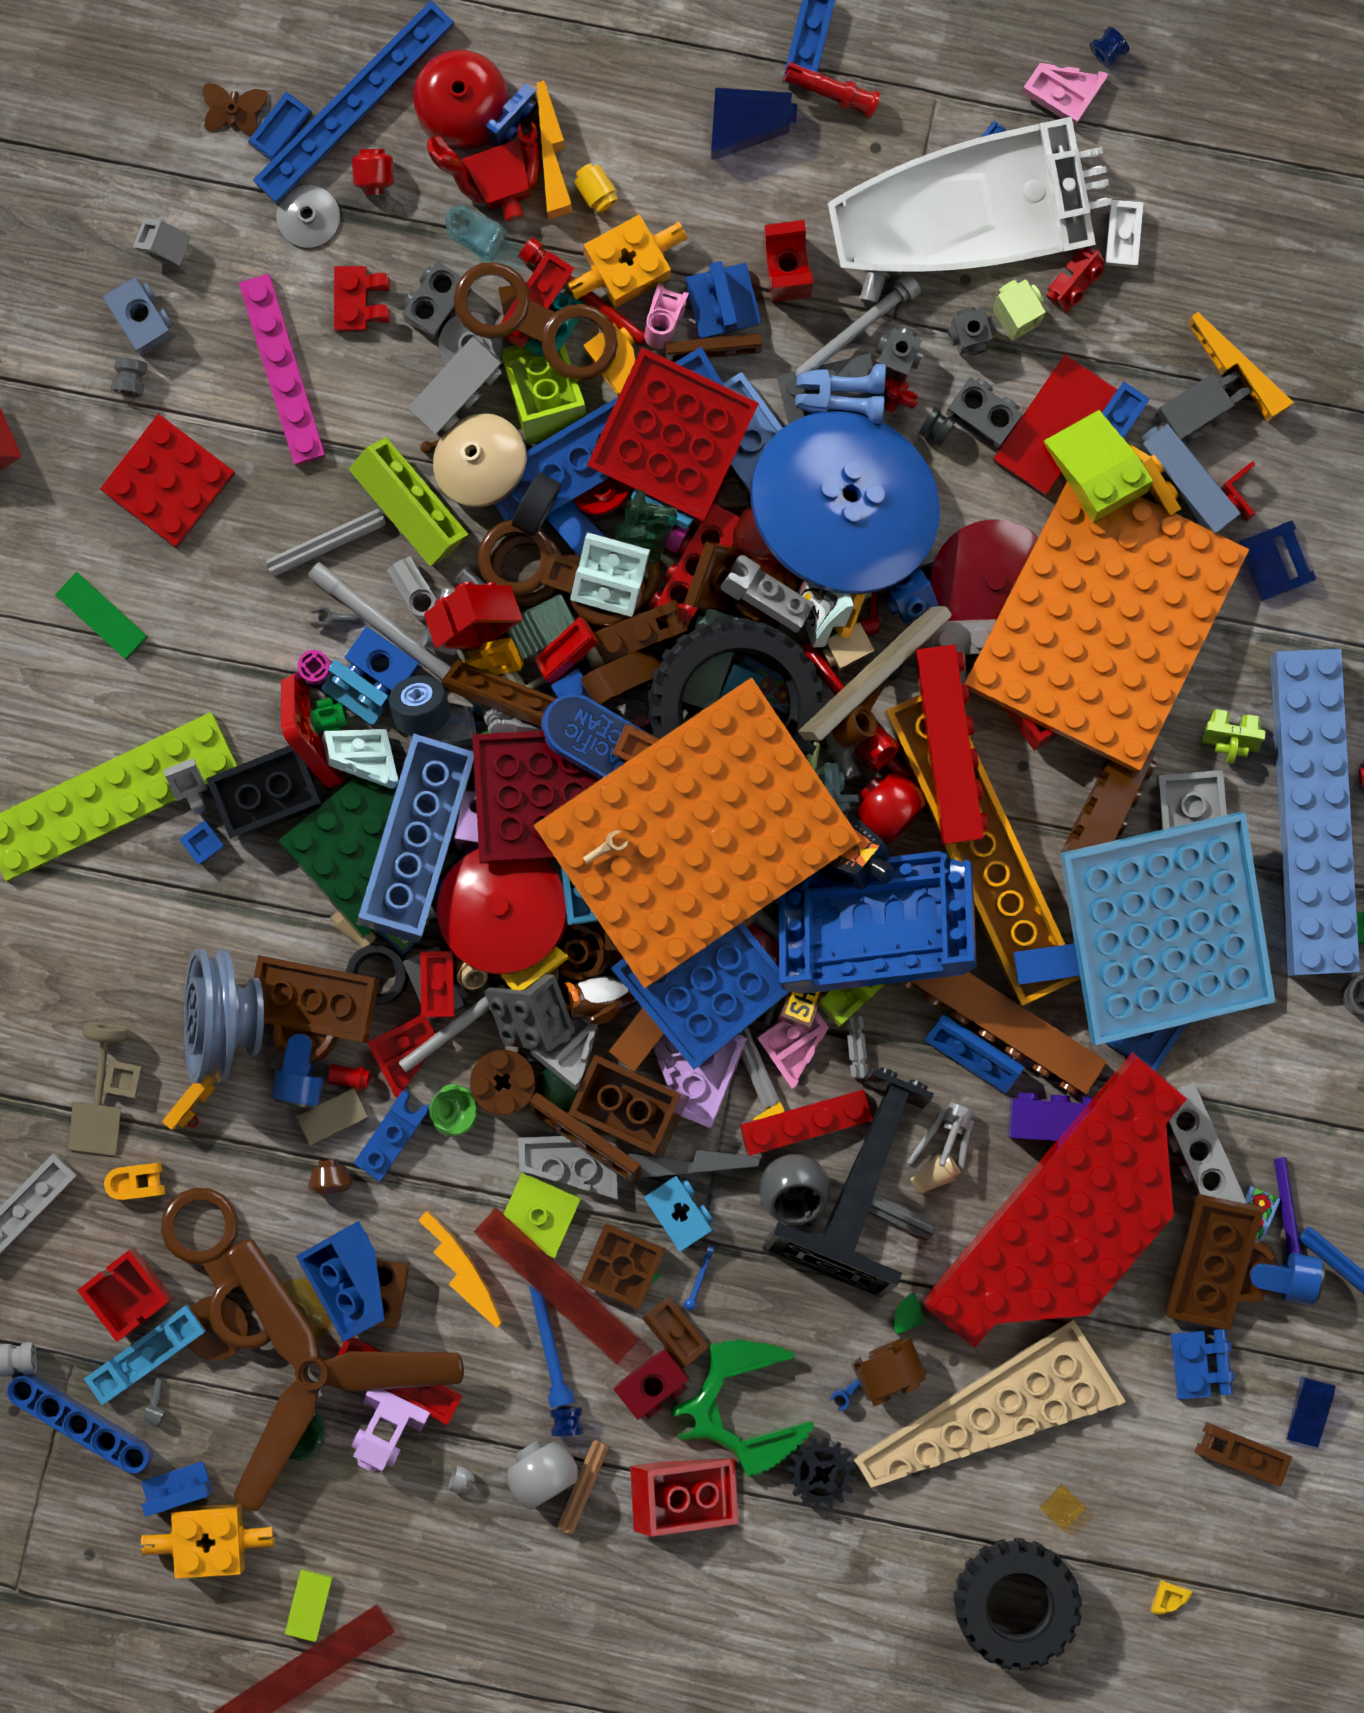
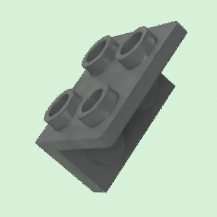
M545 974L525 991L492 987L485 991L489 1008L499 1029V1035L506 1046L552 1051L575 1031L555 975Z

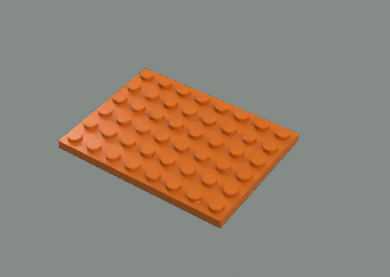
M1067 482L964 684H967L969 691L1139 774L1249 549L1217 533L1213 534L1211 530L1176 513L1170 516L1163 507L1141 496L1093 523Z
M752 677L533 825L644 989L861 842V839ZM620 830V833L613 836L612 842L618 847L623 842L628 841L624 849L610 850L588 864L585 862L583 857L606 842V837L610 832Z

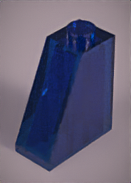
M715 88L711 159H719L789 133L790 123H796L797 103H791L792 93Z

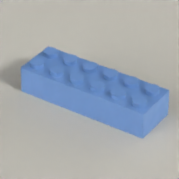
M413 733L356 925L419 943L474 761L473 751Z

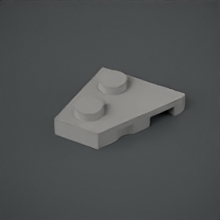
M588 1019L572 1020L575 1031L552 1051L530 1049L532 1056L575 1091L580 1087L598 1032V1024H592Z

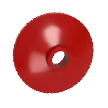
M610 477L574 498V502L585 514L594 516L607 514L625 502L633 487Z

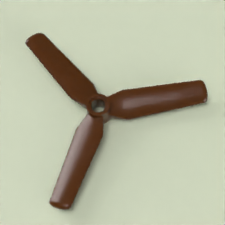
M252 1239L241 1241L227 1252L226 1258L276 1351L296 1368V1381L280 1396L234 1492L235 1500L242 1507L250 1511H258L314 1416L320 1388L330 1385L356 1392L452 1385L462 1382L464 1364L459 1353L349 1351L331 1359L321 1356L313 1328L255 1241ZM311 1364H315L321 1369V1378L318 1382L311 1380L308 1376V1368Z

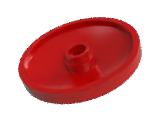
M479 849L463 857L451 869L443 882L438 897V923L449 948L466 964L490 974H515L538 965L556 948L567 924L563 882L555 869L547 861L480 864Z

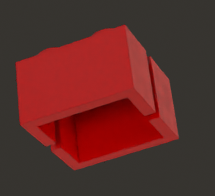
M473 582L461 583L454 588L455 591L436 600L434 602L435 606L424 613L434 646L437 649H480L482 643L496 640L500 637L499 632L506 633L523 621L511 585H497L495 582L484 585H476Z
M136 1248L126 1251L106 1267L107 1270L99 1272L77 1290L116 1342L124 1339L146 1322V1319L155 1315L174 1300L173 1296Z

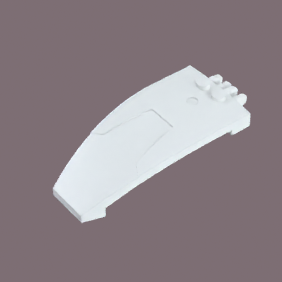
M1072 117L965 141L892 168L827 203L840 267L904 272L956 270L1010 263L1096 245L1090 209L1112 205L1113 202L1112 198L1106 197L1089 203L1086 190L1105 188L1109 185V180L1105 179L1085 184L1084 177L1107 173L1106 166L1091 167L1090 170L1083 171L1080 158L1099 156L1103 153V148L1099 147L1079 152Z

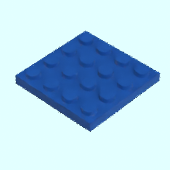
M743 922L645 989L624 958L611 968L693 1070L790 992L781 988L779 983V967Z

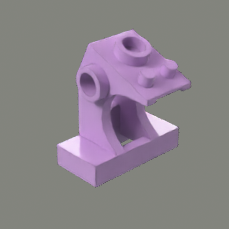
M385 1390L367 1391L363 1404L376 1411L366 1431L359 1429L351 1445L352 1448L356 1449L353 1457L358 1459V1465L374 1473L379 1470L383 1471L387 1465L393 1467L401 1449L395 1446L406 1425L421 1432L430 1412ZM380 1419L397 1427L390 1442L373 1435Z

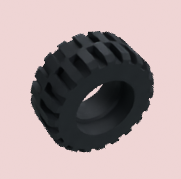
M1014 1538V1541H1006L1005 1539L995 1541L996 1544L989 1548L985 1545L978 1550L979 1554L974 1559L969 1558L965 1563L966 1568L964 1572L959 1573L956 1581L957 1590L954 1592L953 1600L956 1611L954 1612L964 1637L972 1649L981 1654L984 1660L991 1664L994 1662L1000 1664L1001 1668L1011 1670L1012 1667H1019L1022 1671L1031 1670V1666L1039 1664L1040 1667L1049 1664V1658L1054 1655L1058 1658L1065 1652L1063 1647L1067 1642L1072 1643L1076 1636L1074 1630L1076 1626H1080L1082 1616L1079 1612L1082 1606V1599L1075 1577L1055 1552L1045 1548L1043 1544L1036 1541L1027 1542L1024 1538ZM1014 1573L1027 1574L1037 1579L1043 1585L1048 1597V1609L1043 1620L1032 1630L1021 1634H1009L1000 1630L991 1621L987 1611V1597L993 1585L1001 1578Z

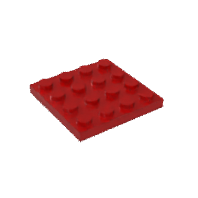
M641 347L587 466L704 521L759 402Z

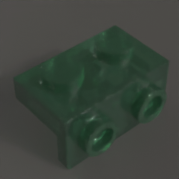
M637 490L633 501L629 500L627 503L625 520L623 524L618 525L615 540L649 549L647 562L658 563L678 518L677 508L646 503L645 492Z

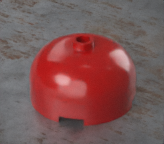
M469 50L447 51L431 59L419 73L413 90L415 114L429 138L437 135L441 136L449 147L467 148V150L480 147L489 142L486 126L492 119L496 122L504 113L502 111L503 107L509 101L507 84L498 67L485 56Z

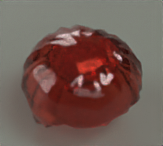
M746 508L733 529L732 538L734 546L752 559H775L776 557L768 549L757 529L752 508Z

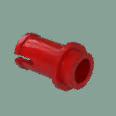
M332 1063L328 1075V1084L356 1088V1092H360L361 1089H368L371 1072L365 1070L364 1066L357 1069Z

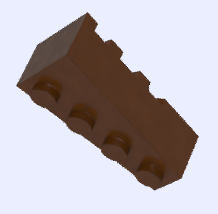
M1150 750L1139 774L1106 759L1061 853L1115 841L1116 836L1120 837L1128 823V819L1125 817L1130 807L1135 808L1143 791L1139 787L1144 778H1150L1157 764L1153 760L1155 751Z

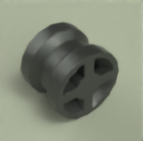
M934 406L918 434L922 437L929 436L934 440V444L940 447L957 419L952 416L946 417L942 415L940 409Z

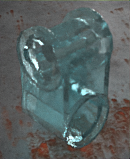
M462 205L455 206L447 212L446 230L448 235L453 240L470 248L476 254L488 260H493L506 238L508 230L498 222L485 218ZM466 220V226L461 225L459 229L455 228V221Z

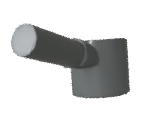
M324 606L310 612L313 614L318 613L322 617V621L310 623L316 629L330 622L357 623V615L331 613L330 609Z
M159 1378L155 1380L152 1399L144 1412V1419L155 1426L161 1424L166 1413L165 1410L157 1407L164 1379Z

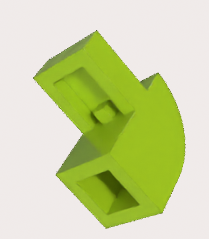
M885 984L830 990L820 1000L818 1006L840 1027Z

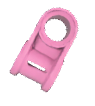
M659 283L657 285L647 316L644 334L645 341L650 347L663 349L666 348L665 342H672L677 325L684 314L689 293L684 292L680 294L665 289L663 284ZM660 326L665 328L666 331L660 332L655 330L654 327Z

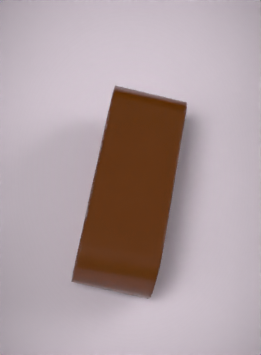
M649 645L589 672L580 681L590 699L603 706L652 683L654 680L651 677L655 668L658 669L662 662L652 645Z

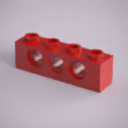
M712 503L704 521L696 518L694 525L698 526V529L693 538L688 535L679 550V553L683 554L678 565L671 564L663 579L667 582L662 594L658 591L654 594L648 609L651 610L671 602V593L676 589L689 591L694 576L686 571V566L692 561L700 560L704 548L701 539L705 534L714 533L720 539L719 544L735 546L746 525V520ZM686 603L678 604L679 609L677 613L681 622H685L687 629H689L700 608L692 607ZM665 615L657 618L659 624L666 628L669 627Z

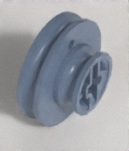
M194 949L188 965L184 996V1050L190 1081L194 1084H201L207 1074L212 1076L216 1084H224L230 1074L236 1047H245L249 1056H256L260 1051L264 1026L262 986L259 978H250L245 987L237 985L232 959L227 949H218L213 958L208 957L204 949Z

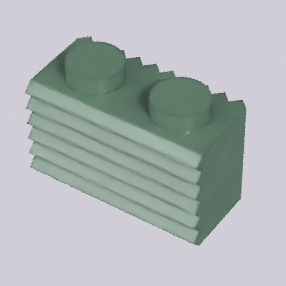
M558 594L522 613L523 621L507 632L512 638L522 659L528 657L530 661H533L545 647L553 642L575 620L562 595Z

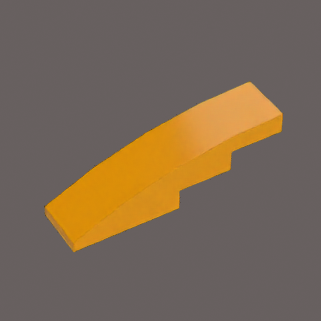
M430 1210L426 1211L418 1221L442 1242L433 1253L457 1274L449 1285L497 1328L502 1323V1318L492 1294L473 1260L442 1222Z

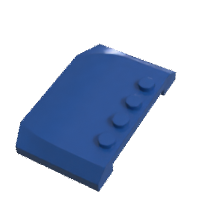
M939 851L889 857L887 863L895 867L891 880L884 884L873 878L867 887L861 890L822 876L818 871L779 897V983L781 988L804 994L959 976L974 969L977 966L973 867L971 862L965 859L964 862L948 857V854Z

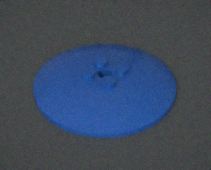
M828 411L811 414L788 424L766 445L757 461L751 481L753 517L768 549L794 575L807 583L828 591L843 594H865L881 591L901 582L919 567L932 548L937 535L940 520V502L938 490L928 465L916 448L904 436L884 423H872L869 417L843 411ZM852 490L857 495L858 501H847L843 497L842 491Z

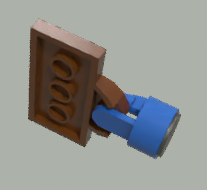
M258 955L254 978H259L262 986L264 1023L275 1025L273 1034L276 1049H279L285 1055L282 1070H275L270 1097L273 1098V1101L283 1104L315 1108V1106H319L324 1078L313 1075L314 1063L329 1055L334 1049L338 1038L368 1043L380 979Z
M1197 1194L1168 1301L1166 1316L1167 1318L1231 1330L1238 1301L1249 1303L1264 1300L1263 1297L1270 1291L1280 1292L1283 1301L1313 1306L1321 1295L1325 1275L1324 1263L1320 1258L1291 1253L1286 1264L1278 1263L1273 1249L1266 1242L1256 1238L1263 1214L1262 1207Z

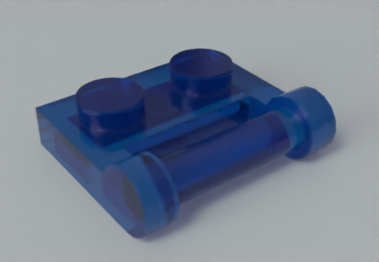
M1293 520L1238 542L1239 545L1249 549L1245 561L1262 602L1317 580L1314 571H1310L1294 532L1296 526ZM1281 536L1284 539L1298 577L1291 580L1274 541L1275 538Z

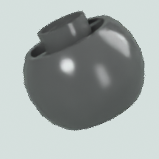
M788 1154L774 1160L767 1166L760 1180L759 1195L765 1210L774 1219L784 1224L801 1225L814 1220L823 1212L830 1197V1182L825 1170L814 1159L805 1155Z

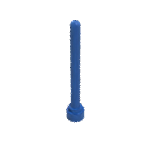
M526 1252L523 1255V1263L552 1385L549 1388L550 1394L547 1395L550 1408L574 1403L573 1389H569L568 1383H564L534 1253Z

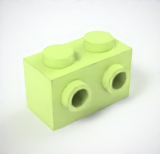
M1026 279L1020 283L1013 280L999 289L1000 294L996 297L993 311L1012 342L1040 326L1046 312L1041 305L1043 302L1042 295L1035 285L1030 286Z

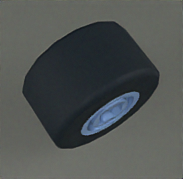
M417 675L406 678L392 689L388 699L395 726L402 733L413 736V733L420 736L435 733L448 722L451 714L444 685L438 679L431 676Z

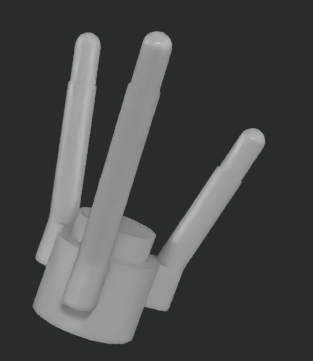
M953 1102L949 1103L947 1110L941 1108L936 1121L907 1160V1164L912 1165L939 1127L945 1122L943 1128L949 1130L950 1134L942 1152L939 1165L941 1167L945 1166L957 1134L961 1135L963 1132L958 1168L963 1169L970 1132L974 1121L971 1120L974 1111Z

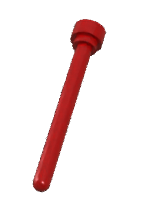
M532 237L524 245L518 254V258L525 264H532L535 267L540 263L546 251L542 249L543 244ZM571 275L568 281H571L575 278ZM592 291L580 297L586 304L596 307L607 315L612 324L615 323L619 329L624 327L637 344H644L646 342L643 331Z
M811 643L804 644L803 652L812 660L817 668V672L836 696L844 688V685L816 647L813 648ZM876 731L874 736L867 738L869 741V754L877 764L889 761L898 751L892 739L884 734H879L878 731Z

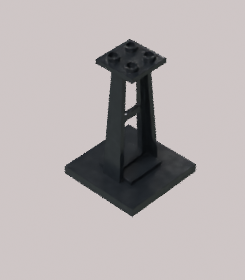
M880 1067L879 1070L873 1068L863 1084L884 1093V1096L821 1237L811 1233L807 1234L777 1222L767 1235L762 1247L765 1251L879 1298H883L898 1286L902 1272L870 1260L867 1256L855 1252L905 1104L909 1103L924 1109L934 1093L927 1091V1085L916 1080H910L909 1083L897 1078L898 1074L896 1072Z

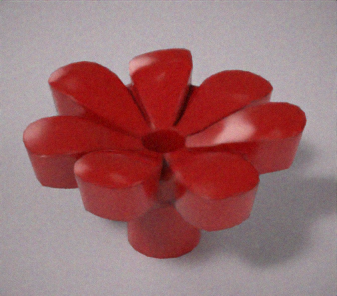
M885 377V389L887 390L886 395L888 399L884 403V408L889 412H894L899 404L914 409L918 405L916 399L919 396L913 391H907L909 385L906 382L900 381L897 384L896 380L892 377Z

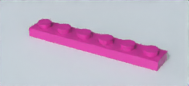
M265 274L239 282L293 463L297 466L326 457L270 274Z

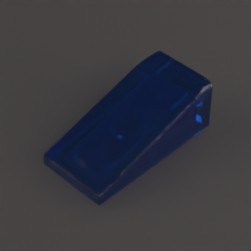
M1301 1376L1286 1440L1319 1447L1334 1398L1336 1385Z

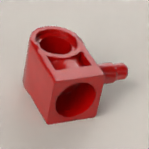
M877 725L878 733L890 737L899 750V743L883 728ZM867 739L861 741L854 750V753L875 773H878L885 765L894 774H900L905 777L910 776V772L895 757L883 764H877L869 754V741Z

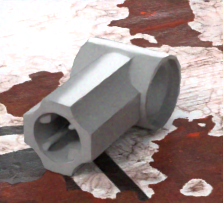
M409 556L394 563L387 572L412 615L417 620L426 622L424 616L426 611H417L415 605L419 599L429 598L431 599L430 608L435 606L434 602L437 599L413 559Z

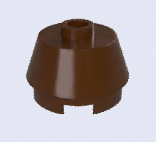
M599 921L566 924L563 936L556 947L570 958L559 965V972L575 980L590 979L600 975L607 968L611 959V950H605V930Z

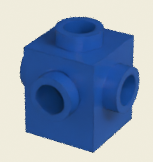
M920 567L901 582L886 588L889 594L888 597L884 598L887 607L892 615L898 613L904 624L917 619L929 607L939 606L931 583Z

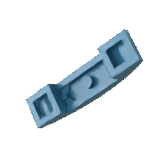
M187 1304L120 1354L85 1377L84 1380L101 1405H104L205 1333L206 1330Z

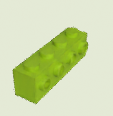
M387 437L366 447L348 469L430 567L450 556L468 536L464 528Z

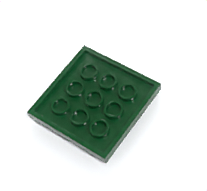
M356 776L284 835L278 843L364 940L374 930L356 925L397 786L396 788H388ZM450 842L440 875L462 856Z

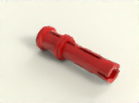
M791 61L784 73L786 76L784 75L783 82H788L837 101L840 108L845 110L848 107L864 113L865 118L871 119L880 100L879 91L875 90L872 93L857 87L856 83L851 80L843 83L801 67Z

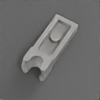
M744 555L739 556L731 567L732 573L722 583L721 589L737 600L742 598L797 633L805 622L814 603L761 571L760 565Z

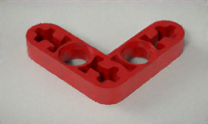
M299 673L281 680V731L285 740L327 788L343 783L346 779L345 772L328 766L323 742L310 728V690L306 681Z

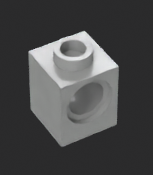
M144 218L133 248L161 263L180 266L182 259L187 253V245L191 236L162 220Z

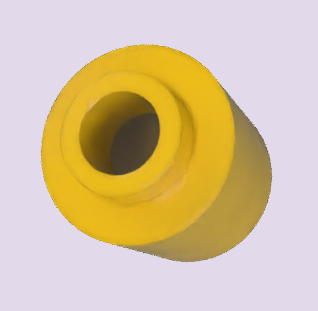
M589 163L576 172L577 178L574 184L589 207L594 208L597 213L607 210L619 200L615 194L617 192L616 188L601 165L593 166L592 163Z

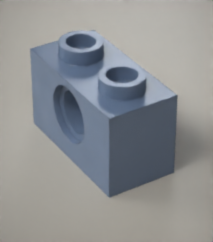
M134 277L103 296L141 357L174 337L168 329L173 326V323L164 309L157 311L152 301L157 298L147 282L141 285L137 278ZM147 309L149 313L144 321H134V314L137 310Z

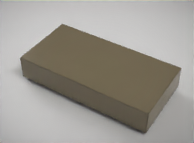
M355 1088L296 1116L310 1146L369 1117Z

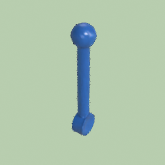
M708 1246L690 1298L684 1302V1307L688 1311H693L697 1307L695 1300L715 1247Z

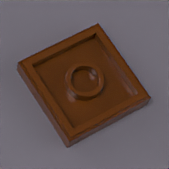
M706 542L684 603L692 607L728 611L733 597L721 589V585L728 575L732 573L731 567L737 558L741 555L748 558L749 551L741 547Z

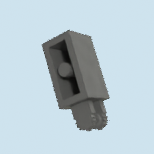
M1235 370L1219 381L1213 373L1161 406L1155 414L1163 426L1168 424L1181 441H1185L1188 445L1203 435L1201 429L1210 423L1213 427H1216L1229 419L1228 412L1233 406L1252 392L1249 387H1246L1229 397L1224 388L1235 383L1241 376L1238 370Z

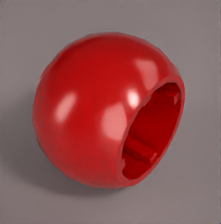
M890 774L882 781L877 776L859 794L858 798L862 801V804L858 807L856 814L860 821L885 843L890 844L926 807L925 797L918 785L908 777L900 774Z

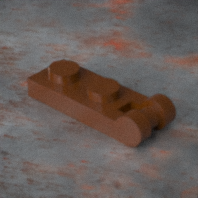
M676 600L593 632L598 640L597 646L604 663L687 631L685 622H681L677 613L679 607ZM665 615L669 627L661 629L657 618Z
M1205 1423L1202 1430L1205 1434L1201 1444L1197 1443L1195 1453L1279 1487L1282 1486L1293 1456L1212 1423ZM1217 1437L1226 1440L1222 1452L1213 1449Z

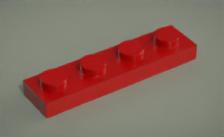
M862 1089L743 1123L739 1127L747 1155L751 1156L869 1122L873 1119L865 1091Z
M353 1336L344 1341L337 1356L349 1351H383ZM446 1385L383 1389L430 1412L429 1416L448 1425L463 1397V1394Z

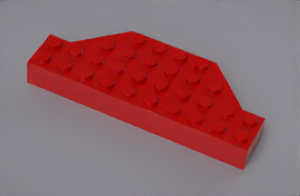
M1132 1052L923 1298L924 1307L974 1348L997 1323L1089 1316L1174 1216L1166 1124L1187 1100L1185 1095Z

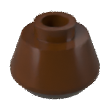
M338 1159L318 1161L319 1167L312 1169L308 1188L313 1194L343 1192L349 1190L352 1185V1179L345 1165H338Z

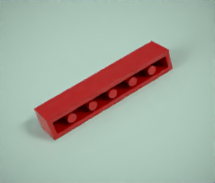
M955 644L917 649L914 655L942 846L980 841L984 839L983 833L988 832L986 813H980L978 800H983V788L981 780L975 781L974 768L979 767L976 748L971 749L969 736L974 735L972 717H966L964 704L969 703L967 684H961L960 672L965 670L962 652H956Z

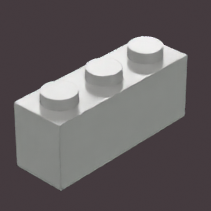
M473 336L407 408L435 434L441 430L447 433L459 420L455 416L463 406L469 409L480 398L481 395L477 392L485 382L490 386L502 374L499 367L503 361L476 336Z

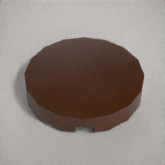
M209 1296L200 1299L190 1308L206 1332L188 1344V1346L195 1354L206 1360L219 1361L232 1357L240 1349L222 1342L212 1330L208 1317L209 1300L211 1298ZM226 1296L222 1304L221 1313L224 1324L231 1332L239 1336H248L249 1321L245 1311L237 1301Z

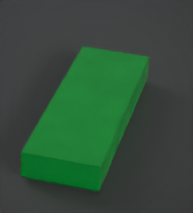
M77 571L55 594L125 660H128L148 638L145 633Z

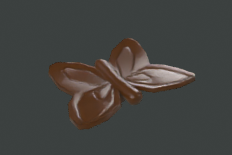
M205 84L203 96L205 103L210 107L205 117V129L212 131L221 128L226 123H228L229 127H233L236 123L241 131L252 136L257 130L255 113L264 106L268 93L266 90L253 89L244 92L238 99L239 93L232 91L231 98H229L227 91L219 85Z

